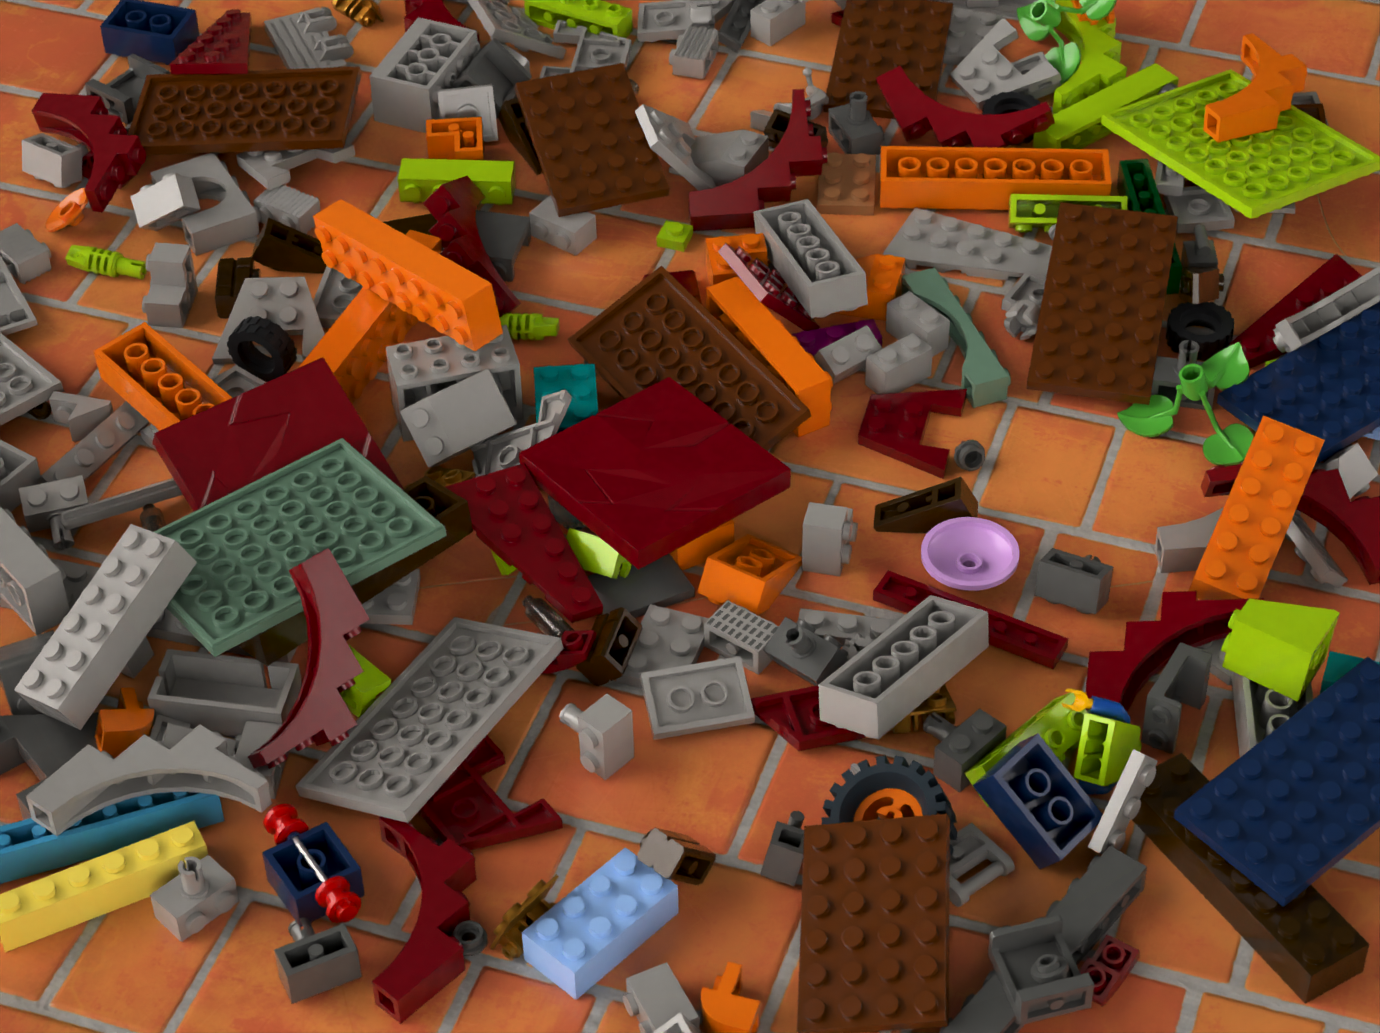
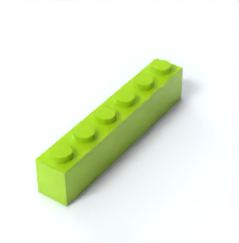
M1154 63L1053 114L1055 123L1043 132L1034 133L1033 147L1082 149L1113 133L1101 124L1102 114L1156 96L1160 89L1168 83L1178 86V77L1157 63Z

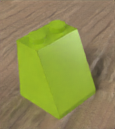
M1249 598L1241 610L1237 608L1234 610L1229 620L1228 628H1231L1232 631L1227 635L1222 645L1221 651L1226 653L1222 667L1298 702L1326 660L1340 612L1332 609Z

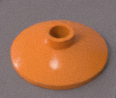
M85 188L74 191L55 207L45 224V228L49 232L61 230L68 225L74 227L83 220L85 215L82 212L88 203L84 192Z

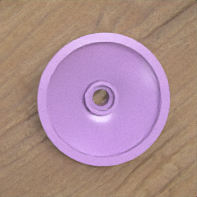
M958 517L941 522L925 535L921 545V560L926 571L940 583L958 590L980 591L998 586L1014 574L1019 563V546L1014 536L1001 525L983 518Z

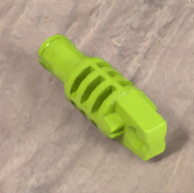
M71 245L66 255L68 265L86 272H94L95 274L105 276L109 275L110 277L126 275L141 280L145 278L147 273L146 261L128 259L116 251L113 252L102 248L97 249V247Z
M506 313L500 317L501 325H507L510 337L515 340H543L544 336H557L560 329L559 318L543 317V314Z

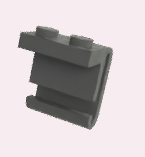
M53 630L0 647V685L5 692L12 715L43 714L33 708L14 689L53 635Z

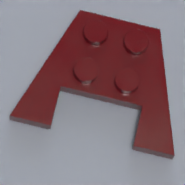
M967 389L871 394L858 433V444L944 479L950 458V449L921 444L931 412L962 416L967 398Z
M488 735L483 738L418 811L443 842L450 838L460 847L465 846L470 851L562 829V818L544 798L513 814L481 777L505 764L504 753Z

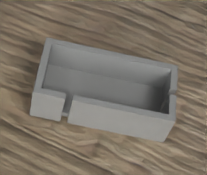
M167 649L158 671L159 676H156L147 698L149 708L154 709L153 726L158 714L191 724V729L196 728L200 724L212 732L217 731L220 734L232 736L242 734L246 721L283 724L295 704L302 686L299 664L275 661L267 666L271 688H267L263 663L257 659L226 655L214 657L208 653Z

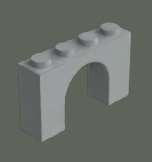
M208 153L150 172L152 184L162 181V177L170 173H179V175L190 177L193 180L198 199L220 201L218 205L182 217L185 241L190 245L196 256L260 234L258 223L261 222V215L256 206L252 207L246 191L240 190L236 177L230 176L225 162H220L215 153Z

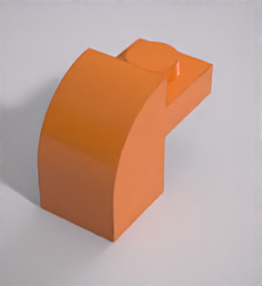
M134 687L120 688L117 709H99L95 740L98 750L108 752L113 758H116L122 751H125L142 735L145 734L150 737L152 731L154 709H144L143 702L137 699Z
M728 961L723 975L718 974L716 976L713 989L702 987L701 1022L705 1033H757L760 1026V1001L740 996L743 988L741 964Z

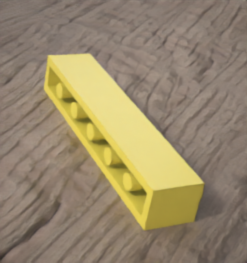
M195 821L0 894V941L4 951L8 952L150 897V894L180 874L178 864L181 860L184 862L185 869L187 868L184 860L185 857L194 856L201 860L208 855L207 845Z

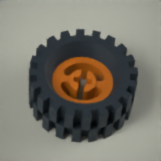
M886 756L876 757L877 765L870 766L867 760L857 763L861 771L853 775L850 769L844 772L842 777L846 783L842 787L834 783L830 789L831 794L835 798L834 801L825 799L823 809L828 817H822V824L876 820L878 817L880 819L947 814L950 819V840L957 841V830L953 824L957 822L955 813L935 776L929 770L925 772L922 765L914 760L909 766L906 759L901 756H895L893 764H890ZM950 844V857H951V855H952L954 849H953L952 845Z

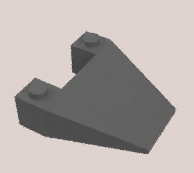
M93 712L81 730L45 714L0 716V775L26 762L40 780L39 783L16 794L23 820L32 818L26 799L30 792L88 744L98 750L95 731L99 712Z

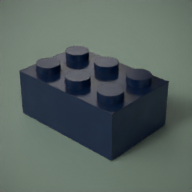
M121 0L100 26L105 53L121 57L135 54L147 61L165 63L166 65H169L178 57L179 53H182L188 45L192 44L200 36L196 10L142 0Z
M1038 733L1016 744L973 784V787L1039 869L1061 861L1099 824L1103 815Z

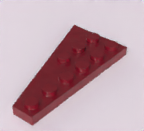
M239 9L226 11L222 17L217 19L211 27H208L202 35L198 36L192 44L188 45L169 64L171 74H249L250 32L252 27L250 12L241 13Z
M1335 254L1231 341L1229 346L1240 342L1249 368L1286 354L1287 351L1282 353L1273 340V337H1275L1273 331L1276 328L1275 325L1285 318L1291 317L1362 277V275L1338 254Z
M524 463L445 486V488L468 501L472 527L476 531V536L506 564L516 567L522 573V578L529 585L534 584L545 594V599L571 623L602 614V602Z

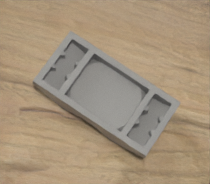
M0 256V332L6 336L37 326L38 323Z

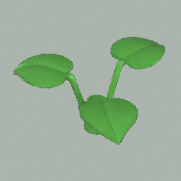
M1037 0L1032 4L1017 8L1021 28L1029 39L1041 41L1047 38L1050 33L1058 42L1059 47L1050 49L1045 57L1060 73L1061 85L1067 82L1077 71L1081 61V52L1078 45L1074 42L1064 45V41L1053 29L1061 22L1060 12L1084 14L1086 12L1089 19L1100 20L1113 10L1116 0H1079L1082 6L1080 9L1061 6L1054 0Z
M1240 342L1216 353L1201 366L1198 364L1184 366L1179 371L1181 384L1176 386L1177 394L1174 406L1168 397L1151 395L1150 405L1134 403L1126 410L1117 412L1119 420L1128 430L1143 437H1156L1168 432L1173 427L1172 416L1178 413L1183 394L1192 401L1202 400L1212 426L1217 433L1208 437L1203 444L1205 458L1215 465L1229 466L1240 464L1244 461L1254 436L1247 427L1238 423L1231 424L1222 431L1206 396L1208 389H1213L1215 386L1219 390L1224 391L1234 384L1239 385L1247 380L1250 372L1249 364Z

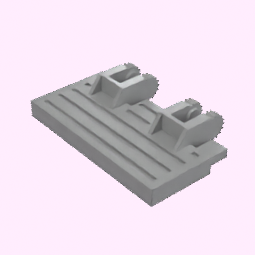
M328 7L314 8L264 21L265 31L287 69L347 67L344 60L350 58L354 54L352 45L348 44L349 41L345 35L329 36L328 31L336 28L337 20L331 16L332 13Z

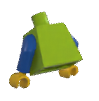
M1068 688L1065 691L1075 694V702L1072 705L1062 703V706L1073 711L1088 709V712L1084 714L1073 778H1075L1086 794H1107L1118 783L1133 749L1141 751L1140 726L1130 724V715L1120 703L1096 696L1088 698L1085 692Z

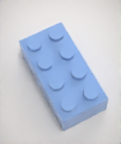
M626 847L522 932L524 960L575 1000L581 997L679 913L678 885L655 872L654 868H650L637 859L638 856Z

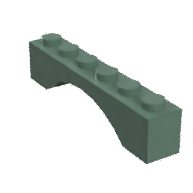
M935 267L902 275L901 295L910 291L950 320L949 336L959 346L965 360L962 366L961 389H967V399L972 407L976 408L1006 400L1008 386L1011 385L1010 374L999 363L996 352L993 349L991 350L985 342L983 333L976 329L970 314L965 313L958 296L953 295L949 289L947 280L940 276Z

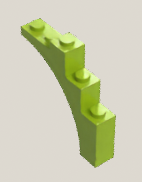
M1054 0L1061 6L1074 8L1071 0ZM1060 12L1061 22L1054 28L1063 33L1070 42L1078 45L1081 52V64L1067 82L1054 90V114L1126 78L1127 67L1120 63L1122 43L1114 39L1116 18L1114 23L1107 24L1106 20L1102 19L1098 20L1097 25H1091L1089 21H1079L1076 13Z

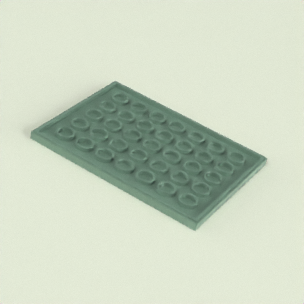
M343 438L154 531L157 534L176 540L197 562L166 608L214 657L304 611L300 594L289 570L317 553L329 548L350 586L447 536L443 524Z

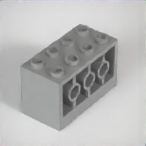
M418 17L369 76L374 121L426 133V120L440 119L437 90L453 88L451 86L480 50V43L477 41V30Z
M507 325L502 326L503 333L477 351L458 344L449 336L433 337L426 340L385 347L392 404L403 442L414 439L400 413L401 410L488 368L515 420L524 419L520 363Z

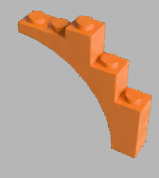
M1253 33L1243 35L1241 60L1250 68L1255 78L1240 92L1224 100L1205 105L1203 130L1219 143L1277 129L1280 112L1291 109L1294 93L1304 90L1307 65L1293 54L1282 56Z

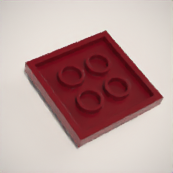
M725 243L718 251L719 254L762 304L804 331L820 328L799 303L791 289L784 285L785 281L779 272L774 269L772 272H769L770 269L758 258L754 261L751 260L752 257L740 246L734 249Z

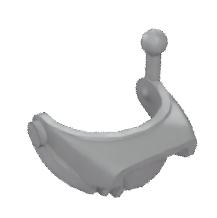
M809 67L803 70V75L806 76L808 84L806 93L809 96L805 100H810L811 117H807L808 121L818 117L822 111V106L829 103L826 93L813 86L812 70ZM776 103L773 110L778 109L791 114L792 103Z

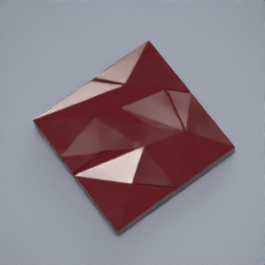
M323 357L154 433L153 445L193 512L341 438L346 440L404 490Z
M667 377L598 412L596 415H592L519 452V463L525 464L538 487L638 570L789 489L791 486V469L734 425L730 424L671 377Z

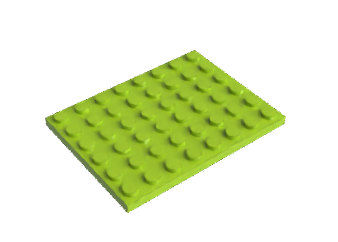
M1231 69L1102 114L1101 124L1114 134L1124 138L1132 145L1149 154V156L1162 162L1168 168L1173 169L1187 180L1192 181L1206 192L1211 193L1250 219L1258 218L1260 215L1281 209L1289 204L1302 201L1310 196L1323 193L1326 190L1347 184L1352 180L1368 176L1380 170L1379 155L1291 105V109L1280 112L1277 129L1219 143L1203 130L1205 105L1224 100L1240 92L1252 82Z

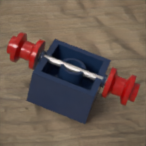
M284 803L273 806L267 812L263 821L264 828L268 833L274 835V842L277 845L262 852L267 880L293 918L297 920L300 928L303 927L300 922L302 917L308 918L310 922H313L327 915L333 923H346L354 919L361 907L360 898L365 896L361 868L327 822L309 830L305 821L297 818L298 812L293 805Z

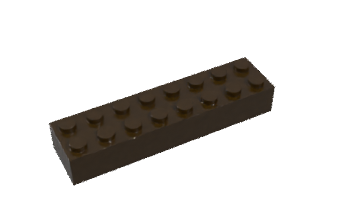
M427 476L422 477L405 488L404 492L445 526L447 536L352 585L351 587L361 605L472 533L473 527L468 501ZM304 611L237 646L264 665L269 666L308 640L307 620Z
M1182 753L1155 766V778L1145 788L1140 798V810L1132 821L1305 1004L1363 972L1369 943L1312 885L1308 886L1283 907L1174 819L1175 809L1210 782Z

